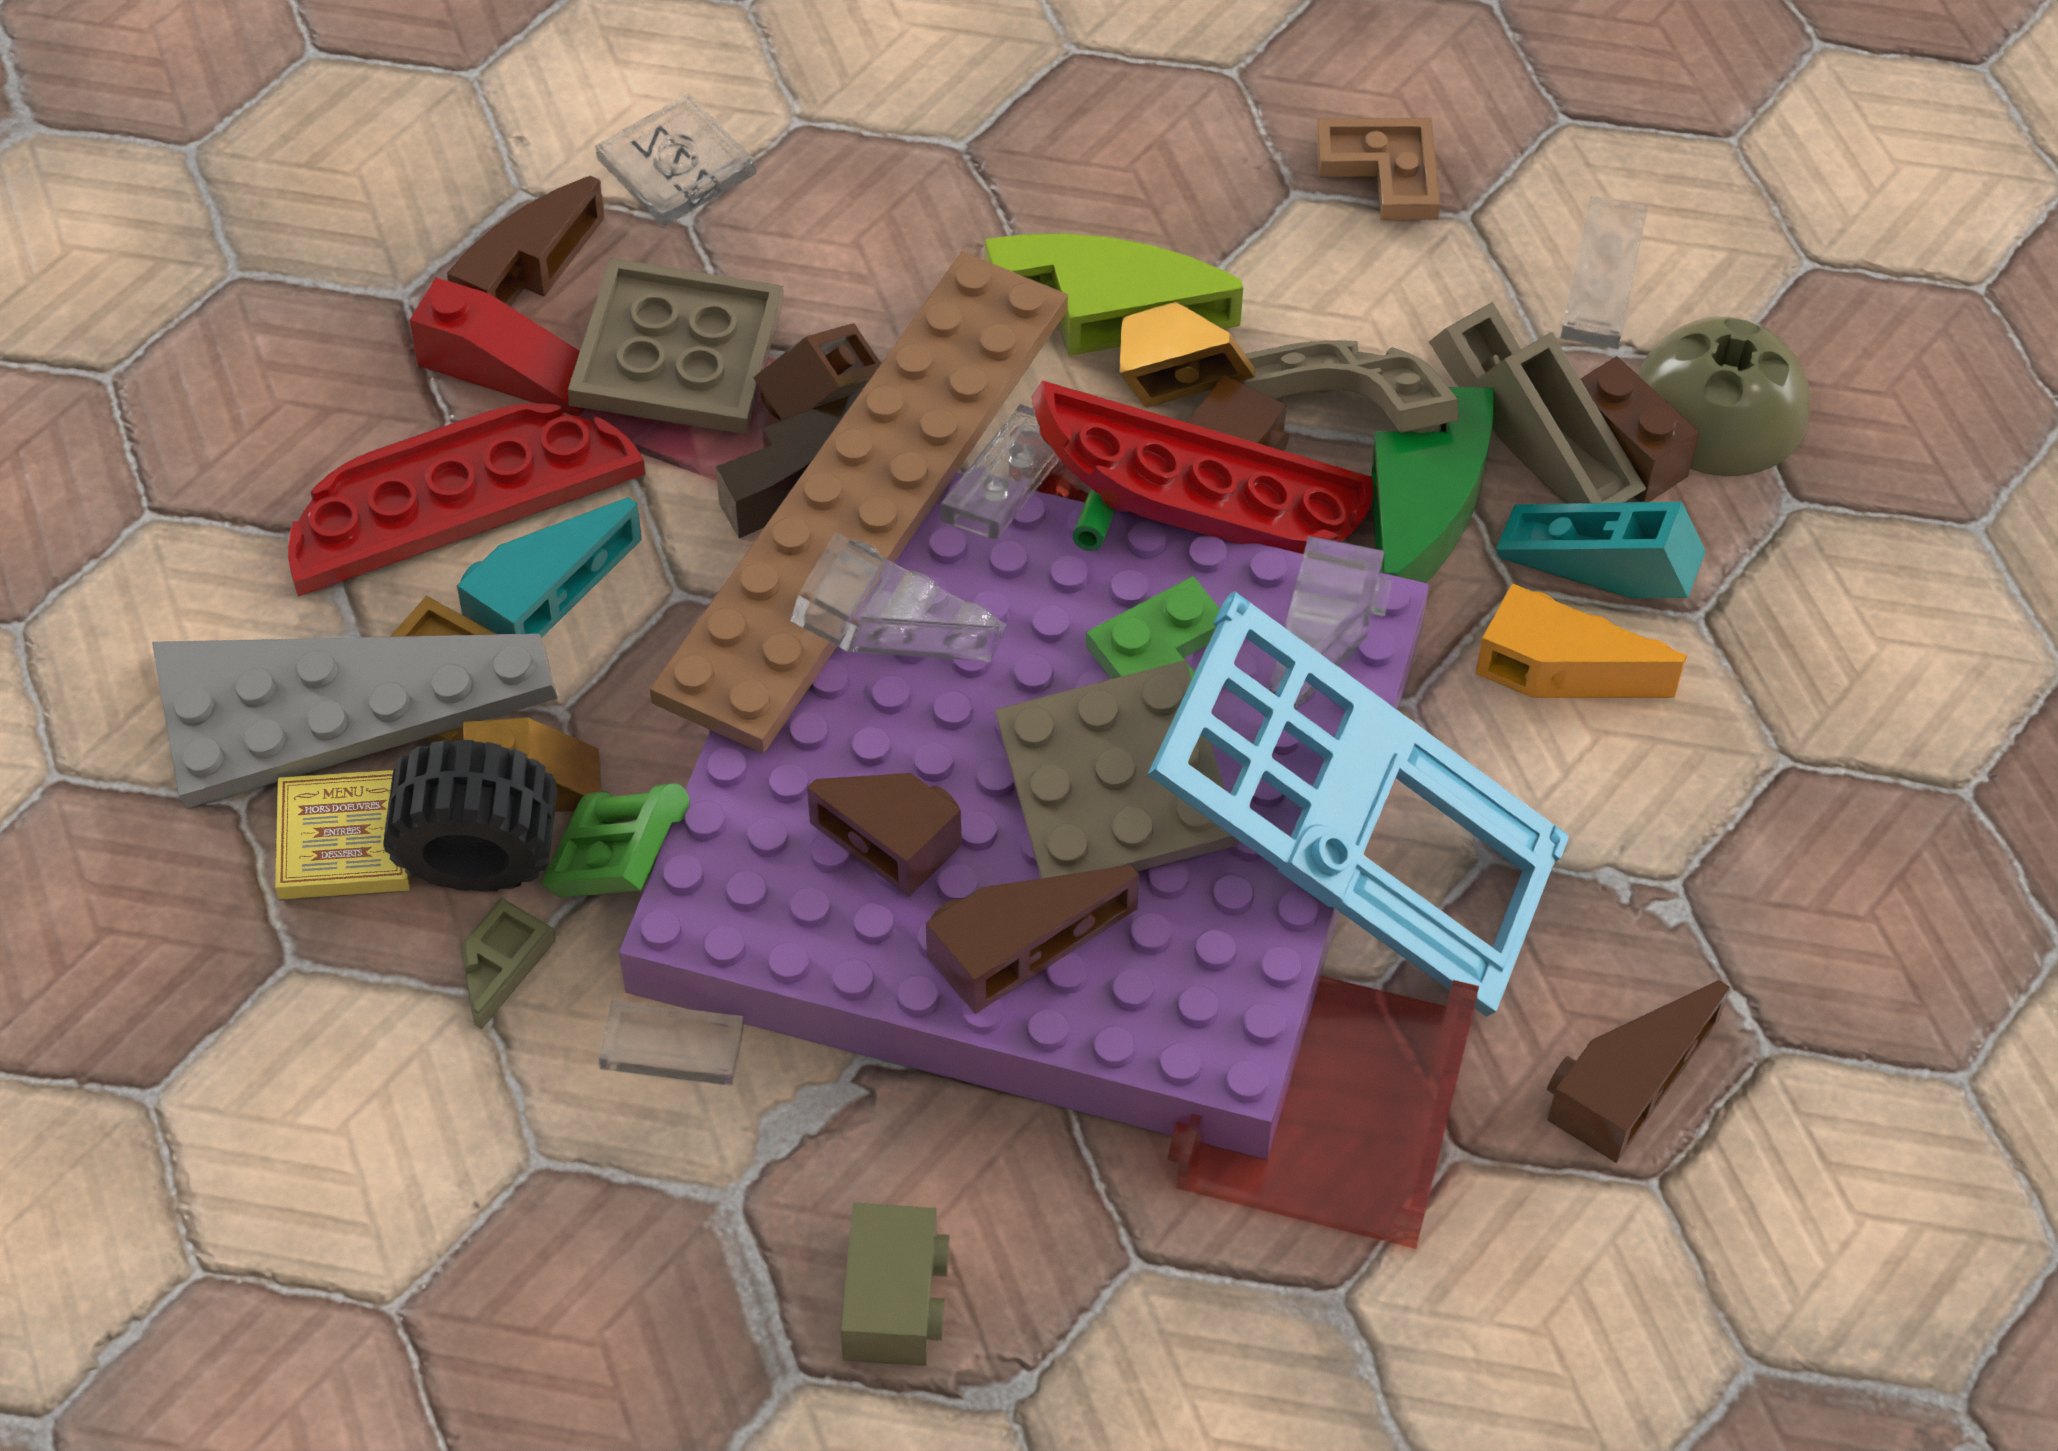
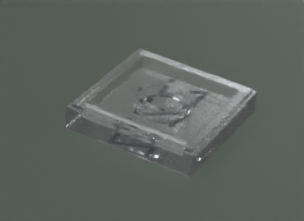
M689 93L595 145L597 160L662 227L667 226L757 174L756 160Z

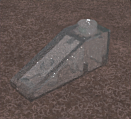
M1308 536L1285 628L1340 667L1367 640L1373 614L1385 616L1392 579L1381 577L1384 551ZM1277 660L1269 691L1273 694H1276L1286 672V667ZM1304 681L1295 701L1294 709L1298 710L1317 689Z

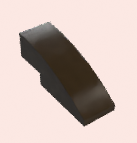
M861 391L762 427L763 449L716 466L719 504L739 539L767 525Z

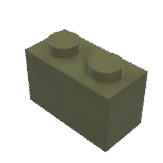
M853 1203L841 1323L843 1361L927 1366L929 1340L942 1341L945 1298H932L934 1276L947 1277L950 1235L937 1234V1208Z

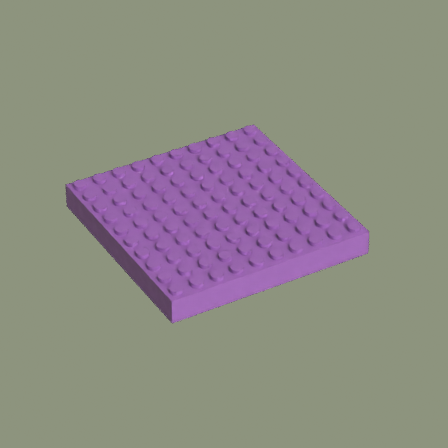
M956 473L766 752L762 754L716 732L709 731L686 787L690 807L686 811L683 820L674 822L670 826L619 950L625 993L1267 1161L1340 912L1333 907L1326 906L1281 874L1276 866L1241 841H1239L1237 846L1138 871L1139 889L1138 909L976 1014H974L927 958L926 922L931 919L935 911L944 903L956 898L962 900L981 887L1041 879L996 720L995 709L1110 680L1111 678L1086 648L1087 631L1194 576L1219 608H1221L1225 599L1233 591H1236L1399 711L1423 629L1429 584L1258 543L1236 544L1219 539L1218 537H1211L1117 510L1101 548L1096 551H1085L1076 546L1072 538L1085 504L1084 502ZM1244 639L1234 665L1273 694H1276L1286 672V667L1250 640ZM1207 646L1184 658L1194 672H1196ZM1304 681L1295 701L1294 709L1335 737L1345 710ZM1224 686L1211 711L1213 716L1252 744L1264 720L1263 714ZM1282 730L1273 750L1272 758L1313 787L1324 759L1288 732ZM1211 743L1225 791L1231 793L1242 765ZM911 773L929 787L936 785L943 788L955 799L961 809L962 846L908 897L810 824L807 787L815 779ZM1260 779L1249 804L1253 811L1290 837L1302 812L1300 806L1262 779Z

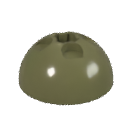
M1710 317L1685 324L1658 342L1647 355L1638 371V376L1699 431L1690 467L1692 470L1719 476H1741L1758 473L1787 459L1798 448L1805 437L1811 412L1810 389L1805 371L1792 349L1775 333L1757 323L1734 317Z

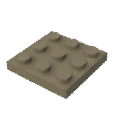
M609 258L568 388L569 406L747 435L760 389L753 376L766 367L784 302V286Z
M1186 660L995 709L996 720L1040 878L1132 865L1138 872L1239 845L1238 839L1147 775L1192 680ZM1200 735L1188 760V764L1225 790L1211 742Z

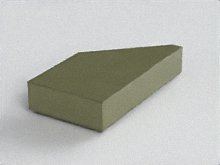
M502 897L461 944L474 1025L481 1029L484 1028L556 941L553 927Z

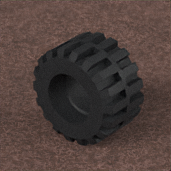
M458 739V741L451 742L445 740L431 742V746H418L410 750L409 755L402 756L396 762V769H393L384 831V850L390 854V860L396 866L405 868L407 874L440 887L482 892L519 887L522 882H531L538 878L539 873L545 871L549 864L557 797L556 781L552 774L545 772L546 767L538 760L529 759L527 754L516 749L502 747L500 744Z

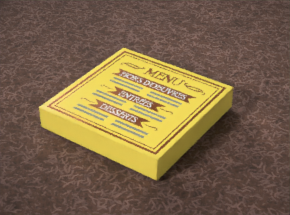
M393 770L278 778L275 878L278 899L410 891V875L405 872V868L396 866L390 860V854L385 852L383 846Z

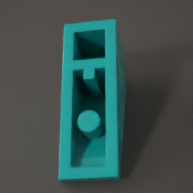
M627 497L499 545L482 562L478 561L472 564L465 571L460 583L457 585L462 615L497 635L540 634L542 638L642 540L638 503Z
M1682 502L1515 504L1496 547V552L1501 559L1629 598H1688L1706 553Z

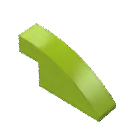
M1069 233L1022 234L985 239V261L1068 294V311L1059 322L1068 356L1121 347L1122 317L1173 302H1178L1222 329L1240 326L1243 299L1241 279L1190 256L1150 244L1094 235Z

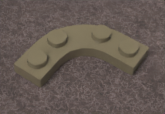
M1325 340L1295 343L1245 354L1255 368V378L1241 381V383L1277 401H1281L1285 396L1303 392L1351 391L1367 396L1381 406L1400 433L1407 431L1424 433L1435 429L1437 425L1458 421V399L1438 373L1422 359L1400 349L1391 347L1386 352V355L1358 352V341Z

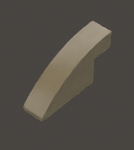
M1491 302L1448 326L1429 341V344L1458 387H1493L1492 431L1530 471L1570 504L1624 503L1646 489L1552 332L1521 349L1495 304Z

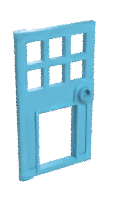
M1233 591L1225 599L1215 618L1213 625L1216 626V629L1147 775L1276 866L1281 874L1326 906L1338 910L1486 1017L1495 1013L1553 864L1561 859L1569 835L1236 591ZM1245 638L1286 667V672L1276 694H1273L1234 665L1236 656ZM1304 681L1345 710L1335 737L1294 709L1295 701ZM1223 686L1264 715V720L1253 744L1212 715V708ZM1282 730L1288 732L1324 759L1313 787L1272 758L1273 750ZM1200 735L1242 765L1231 793L1225 791L1188 764V760ZM1395 778L1523 870L1493 947L1363 855ZM1260 779L1302 808L1291 837L1249 807Z

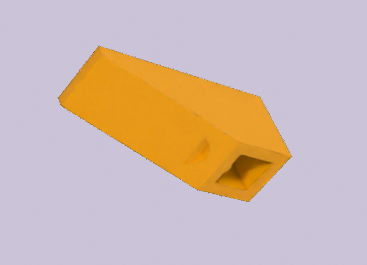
M1512 583L1482 637L1475 674L1532 698H1674L1680 685L1687 655L1672 649L1660 640L1647 639L1615 626L1601 616L1586 614L1555 601L1545 593L1530 591Z

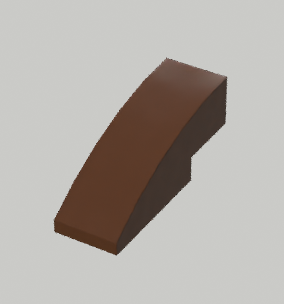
M587 176L557 188L520 208L495 225L463 254L447 272L448 281L491 294L508 306L514 303L524 289L545 297L605 219L600 179Z

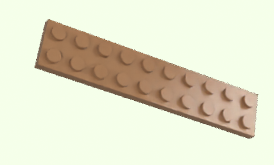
M961 251L650 687L651 703L764 754L1068 311V294Z

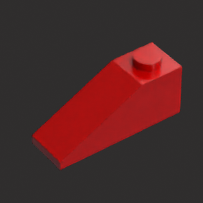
M435 277L409 320L418 366L533 403L561 405L562 412L574 416H582L586 408L569 406L568 388L580 353L579 350L491 294Z

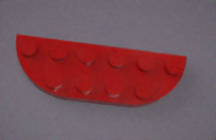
M1043 380L1031 397L1042 439L1050 445L1059 459L1074 475L1093 491L1101 495V498L1109 507L1117 511H1130L1151 520L1211 537H1218L1219 539L1236 544L1258 543L1313 556L1329 552L1343 544L1365 518L1371 505L1373 496L1372 476Z
M541 403L517 404L497 408L370 451L344 463L321 480L311 491L312 500L303 511L299 521H293L288 540V561L297 596H303L646 475L644 459L629 438L607 421L595 416L593 422L579 416L562 413L561 405Z

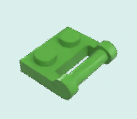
M677 783L657 785L648 793L613 796L605 791L584 795L574 811L541 885L559 898L641 891L644 883L651 875L656 863V856L671 823L680 822L685 818L686 811L690 807L687 791ZM636 820V821H634V822L617 823V822H623V821Z

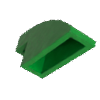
M1449 387L1458 399V421L1440 424L1439 432L1400 433L1396 431H1375L1370 476L1373 479L1372 511L1376 572L1427 583L1455 549L1471 520L1482 489L1493 423V387Z

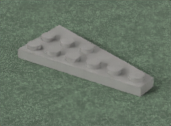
M540 634L152 642L178 795L187 809L278 782L280 777L299 776L463 727V722L487 720L558 698L546 647Z

